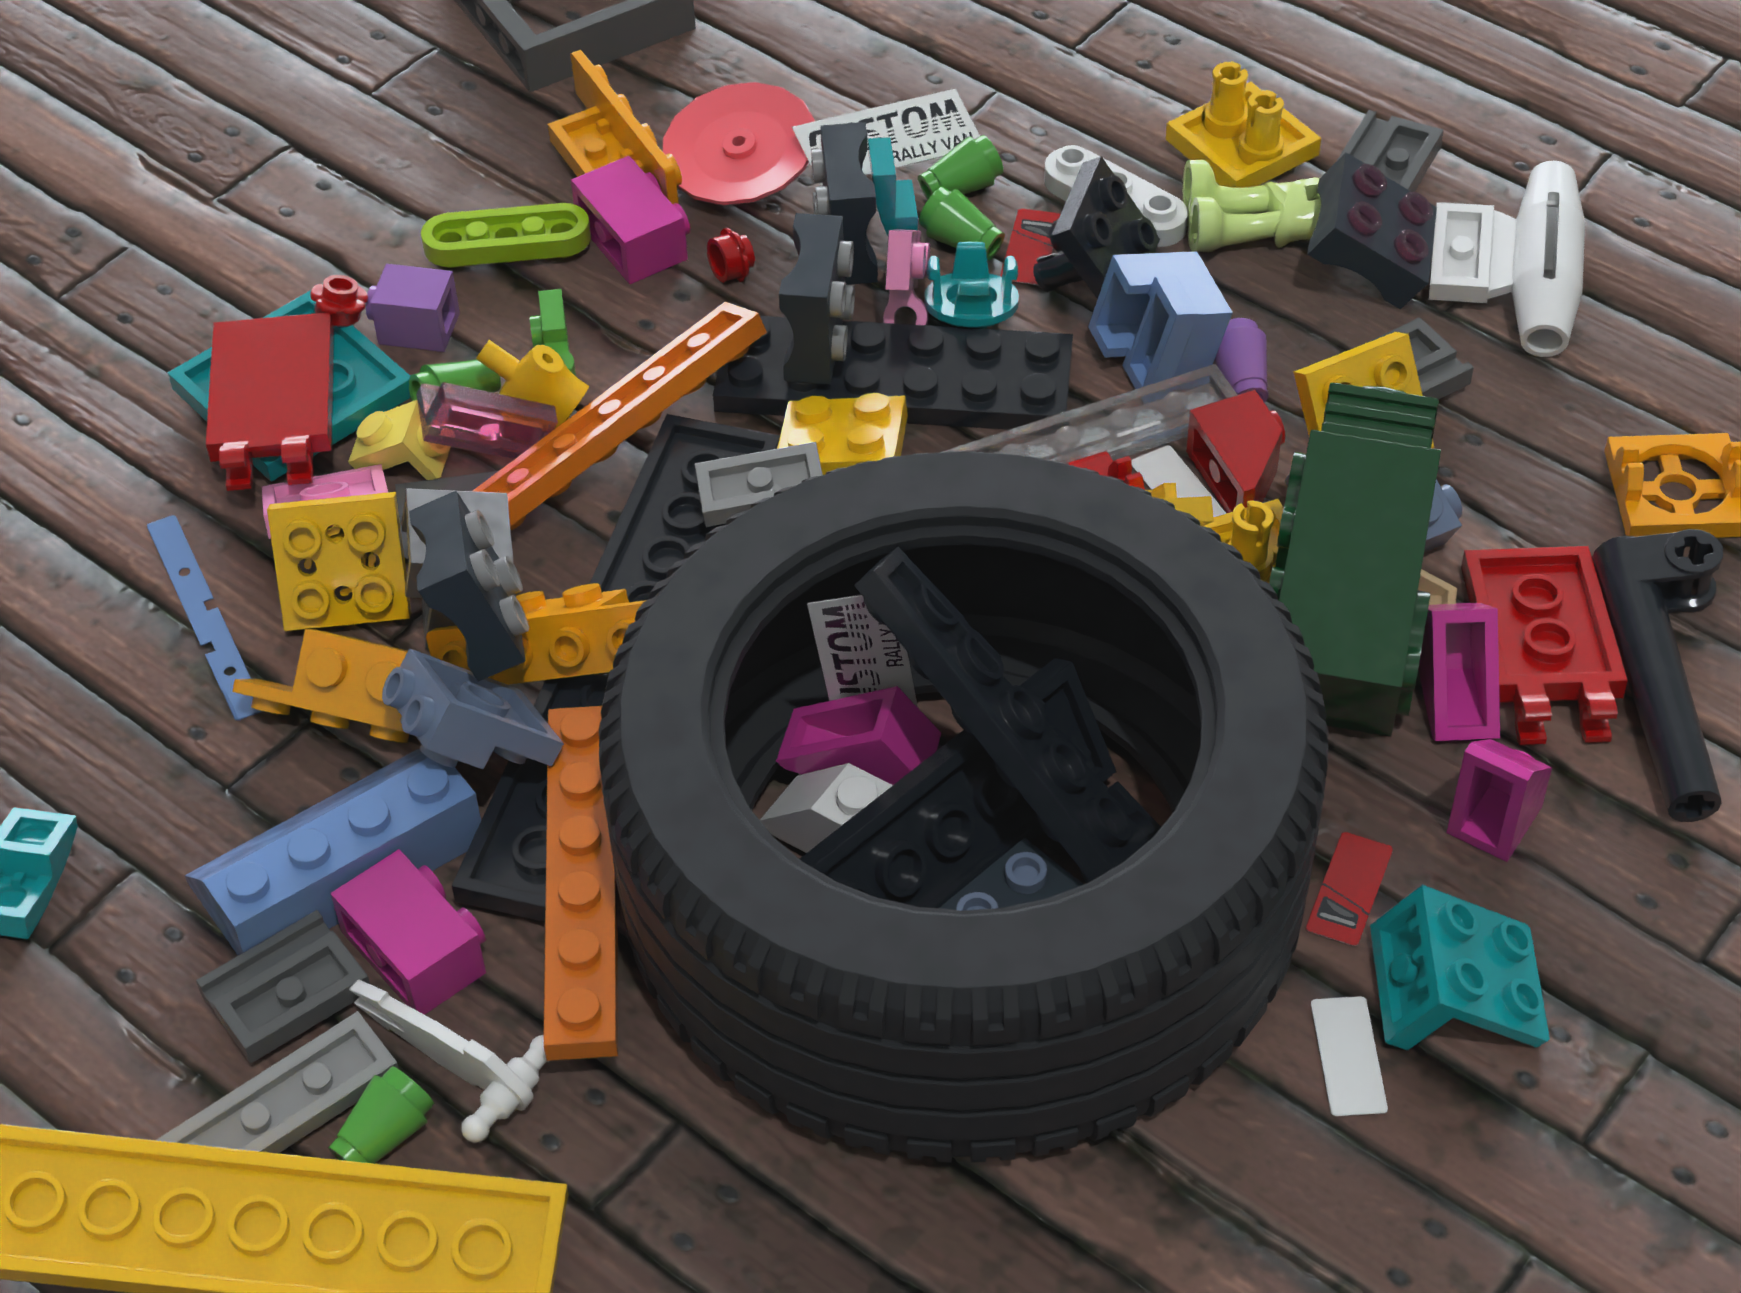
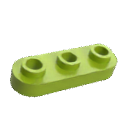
M554 203L439 214L429 219L423 225L421 238L424 254L430 262L438 266L454 268L467 265L571 257L588 246L591 240L589 217L583 208L571 203Z

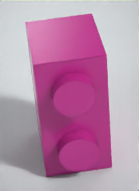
M630 156L571 179L574 204L583 208L589 217L591 240L629 285L688 260L686 235L690 233V224L685 211L678 203L672 204L662 193L654 175L650 172L644 173Z
M400 849L330 893L341 932L399 998L416 1011L424 1015L486 974L480 946L486 941V938L478 921L464 907L456 911L446 900L445 890L432 870L426 865L417 869Z

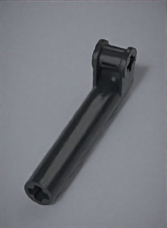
M1686 529L1674 533L1638 537H1615L1602 543L1594 551L1592 560L1667 811L1671 818L1680 822L1703 820L1718 811L1722 801L1668 613L1697 612L1704 610L1712 604L1716 595V581L1713 578V573L1719 569L1722 563L1723 547L1716 537L1699 529ZM1690 547L1688 557H1683L1684 549ZM1693 584L1698 585L1696 594L1691 595Z

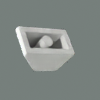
M850 763L798 775L763 815L760 821L771 835L807 853L893 785Z

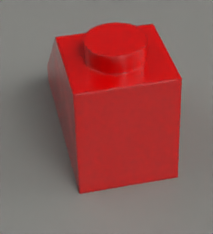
M1256 390L1191 409L1186 452L1225 512H1233L1234 508L1240 503L1247 508V501L1263 503L1278 470L1280 446L1285 442V429L1279 414L1267 408Z

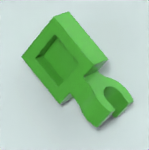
M562 290L538 291L541 315L530 316L533 347L545 345L554 349L560 355L567 368L576 376L574 358L569 352Z

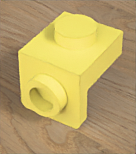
M418 400L388 411H377L367 416L357 429V439L348 463L354 469L381 464L382 469L385 470L409 461L426 480L439 479L442 475L453 438L445 427Z

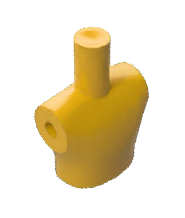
M488 340L476 357L479 362L505 379L497 398L498 405L503 412L512 418L534 420L543 424L551 431L568 419L589 388V385L578 379L567 368L560 355L554 349L545 345H536L519 361L497 344Z

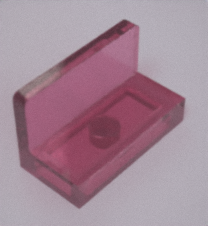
M442 382L439 387L424 383L421 384L416 394L423 441L516 459L552 432L558 423L555 406L455 384Z

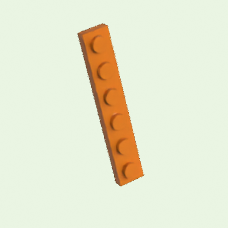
M724 302L473 491L507 493L511 531L524 522L528 513L545 500L565 492L571 486L574 478L594 463L611 457L616 452L617 446L639 429L649 427L657 422L662 412L682 396L699 390L705 384L706 378L727 362L735 361L745 355L749 350V346L767 333L759 313Z
M602 706L548 709V724L564 744L553 765H548L544 978V1050L547 1061L618 1056L617 883L599 765V726Z

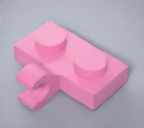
M889 230L886 290H889V301L884 311V323L896 324L897 311L901 307L906 306L915 311L917 316L916 325L928 324L929 313L925 303L916 296L914 291L918 287V279L927 277V263L930 258V243L920 242L921 230Z

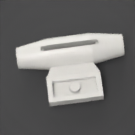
M1547 161L1534 167L1529 176L1517 219L1494 210V205L1437 202L1429 300L1487 303V299L1512 292L1523 349L1538 357H1551L1563 352L1569 343L1583 291L1585 219L1574 170L1566 163L1560 161Z

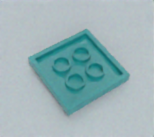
M310 290L263 318L315 313L316 301L310 298ZM353 325L334 326L331 445L355 432L361 422L370 414L377 411H388L411 398L409 392V378L411 375ZM212 347L167 372L172 389L206 421L208 415ZM281 456L253 458L252 464L271 482L287 473V463H282Z

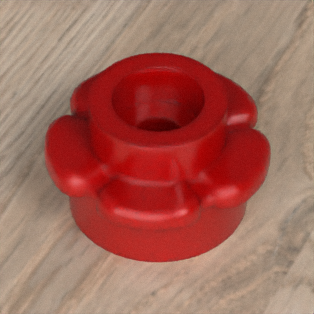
M725 228L721 230L720 236L711 238L707 242L708 261L716 278L721 282L735 278L739 282H743L749 275V268H752L755 264V254L749 239L745 235L739 236L737 232L732 231L730 228Z
M332 275L325 278L323 285H315L310 293V298L316 301L315 313H331L333 326H350L357 323L361 319L365 303L368 302L367 292L358 286V283L353 278L345 275Z

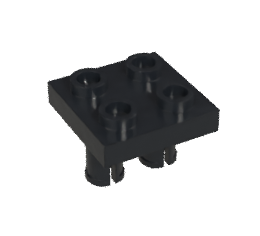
M1102 156L1083 162L1060 217L1052 223L1054 227H1051L1049 231L1051 244L1057 252L1038 257L1036 260L1038 263L1034 264L1033 274L1038 286L1046 292L1060 286L1084 280L1098 299L1113 255L1155 253L1160 238L1156 233L1153 223L1144 217L1127 193L1123 181L1114 175Z

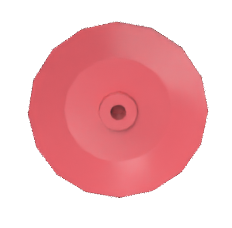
M758 82L724 85L696 97L675 115L663 137L662 152L665 155L670 153L680 168L682 184L677 186V188L695 200L719 205L756 202L783 190L805 171L809 161L792 127L814 122L815 119L804 101L783 87Z

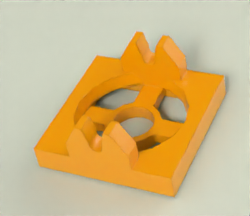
M1728 433L1608 437L1604 452L1626 536L1638 537L1674 533L1686 529H1699L1712 534L1716 538L1741 537V442H1731ZM1696 459L1704 462L1719 475L1720 479L1698 480L1692 474L1682 470L1680 460ZM1658 461L1661 473L1657 475L1654 481H1643L1644 465L1642 462ZM1670 482L1681 483L1691 489L1694 496L1688 500H1674L1663 494L1660 486ZM1701 499H1723L1720 505L1708 512L1694 513V509L1698 506ZM1648 501H1654L1661 508L1653 506Z

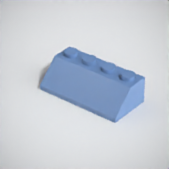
M417 749L186 874L185 878L237 955L244 953L316 910L322 915L324 923L330 929L339 924L330 893L396 850L400 849L417 869L426 865L432 871L467 852L481 822L476 793L455 767L439 764L424 755L420 749Z

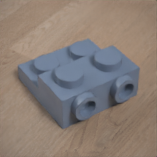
M409 648L400 667L394 668L385 681L382 691L383 703L398 710L402 716L400 722L403 731L416 736L421 743L420 751L439 764L456 767L458 761L484 769L494 751L499 756L514 763L524 764L526 759L530 758L552 766L564 744L520 689L491 678L478 682L470 670Z

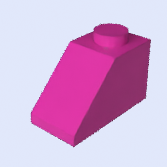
M1483 603L1429 605L1418 671L1432 739L1434 741L1500 738L1498 608Z
M898 686L793 709L776 762L783 769L799 774L850 763L894 785L936 752L942 733Z
M1492 739L1470 742L1464 752L1446 833L1508 862L1542 808L1552 767L1535 760L1526 752L1514 750Z

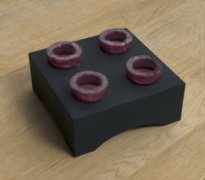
M1345 152L1319 179L1317 193L1321 198V207L1315 230L1309 241L1307 255L1322 264L1340 266L1362 275L1375 285L1385 301L1401 309L1429 283L1437 207L1429 203L1423 195L1410 191L1386 177L1377 167L1365 164Z

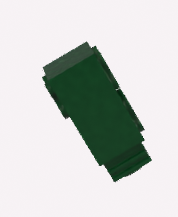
M1330 383L1321 431L1311 429L1307 453L1294 451L1278 535L1276 565L1272 567L1269 584L1277 593L1278 601L1284 603L1289 610L1292 623L1299 627L1304 644L1308 647L1312 656L1314 671L1318 674L1325 705L1327 726L1391 737L1396 714L1409 716L1431 594L1430 592L1418 591L1441 454L1440 449L1431 448L1439 405L1437 398L1408 394L1404 391L1388 387H1360Z

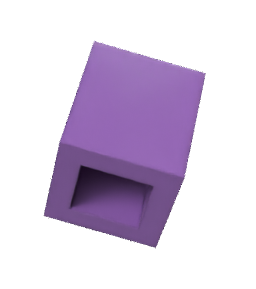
M386 264L377 286L370 287L368 302H366V315L369 320L374 321L378 344L445 352L460 314L453 271Z

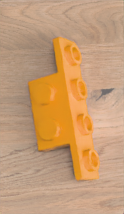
M582 50L570 53L575 91L587 109L548 123L551 143L577 177L630 156L644 173L650 172L654 175L662 193L672 204H679L677 186L682 184V175L675 158L670 153L665 155L662 152L648 124H640L634 117L627 98L623 94L617 95L610 87L603 68L600 65L594 66Z
M598 583L570 588L562 593V598L546 600L543 591L516 595L529 625V631L522 634L526 661L488 678L509 685L610 672L613 669L614 657L619 646L622 645L628 626L635 622L636 612L646 600L629 602L626 589L602 592ZM456 625L435 628L426 634L431 656L470 670L467 663L466 640Z
M305 629L293 687L261 679L234 680L232 692L252 696L251 708L275 714L289 715L291 706L312 710L310 721L316 724L348 729L350 720L371 724L370 736L408 743L409 734L403 731L400 722L402 716L396 708L385 705L382 700L385 681L394 668L400 667L408 652L407 650L320 630Z

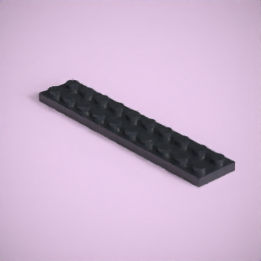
M667 414L589 584H600L602 592L626 589L629 602L648 600L651 590L657 582L666 579L667 570L675 562L683 560L684 554L693 545L704 542L707 533L716 527L726 525L725 523L706 527L695 463L777 449L780 435ZM610 672L545 680L534 707L548 723V709L602 706ZM527 758L524 764L508 761L452 883L455 902L545 922L547 764Z

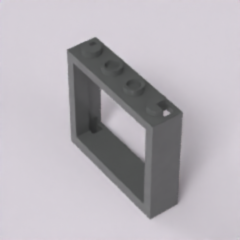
M454 0L529 92L572 77L570 53L582 50L594 66L603 65L696 29L694 0H627L535 35L507 0Z

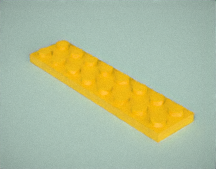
M0 1124V1279L127 1293H553L568 1189L567 1184Z

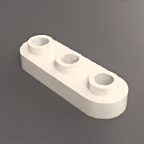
M1076 145L1065 146L1053 151L1045 161L1044 181L1046 188L1053 195L1066 201L1083 162L1100 156ZM1104 159L1114 175L1123 181L1127 193L1144 217L1153 223L1156 233L1160 238L1157 247L1171 246L1182 240L1186 234L1188 215L1184 202Z

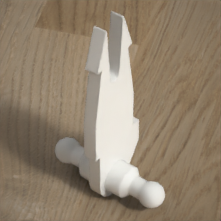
M359 979L349 989L359 996L354 1004L388 1031L391 1029L444 1068L474 1087L477 1085L484 1090L480 1095L481 1106L473 1115L465 1118L462 1123L461 1132L467 1141L473 1143L483 1141L487 1138L490 1127L496 1120L507 1119L515 1109L524 1110L534 1099L531 1090L539 1082L538 1071L546 1062H549L546 1060L544 1050V1035H539L532 1040L530 1049L523 1057H514L505 1064L495 1053L473 1039L470 1042L439 1022L388 995L387 991Z

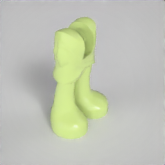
M1187 160L1183 175V202L1188 210L1187 226H1189L1188 242L1190 250L1193 252H1212L1223 246L1274 237L1278 248L1284 247L1293 241L1310 240L1315 230L1321 207V198L1317 193L1320 178L1314 177L1282 183L1267 182L1264 185L1232 188L1220 186L1216 183L1214 171L1208 161Z

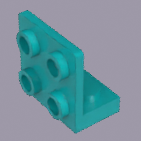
M1421 885L1370 925L1385 1043L1408 1051L1452 1018L1537 1048L1550 1039L1531 929L1527 924Z

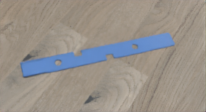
M171 515L149 523L147 525L149 533L200 645L211 642L215 651L205 654L234 719L241 720L262 712L261 710L251 708L252 696L232 692L235 679H251L219 608L216 607L208 611L204 602L214 598L176 516ZM187 568L190 570V573L186 576L179 575L182 569ZM232 667L236 669L233 675L228 676L224 673L227 668Z

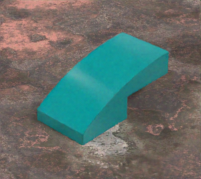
M891 137L868 138L872 181L875 186L876 206L887 235H889V230H918V214L912 180H896Z
M13 807L1 824V936L29 939L51 900L66 865L78 827L75 815Z

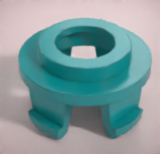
M958 242L952 273L940 276L939 258L937 256L929 258L926 274L928 279L933 281L925 290L924 303L927 311L935 318L955 327L981 329L1003 322L1017 311L1019 293L1012 284V280H1017L1018 264L1013 256L1005 258L1002 277L989 273L984 242Z

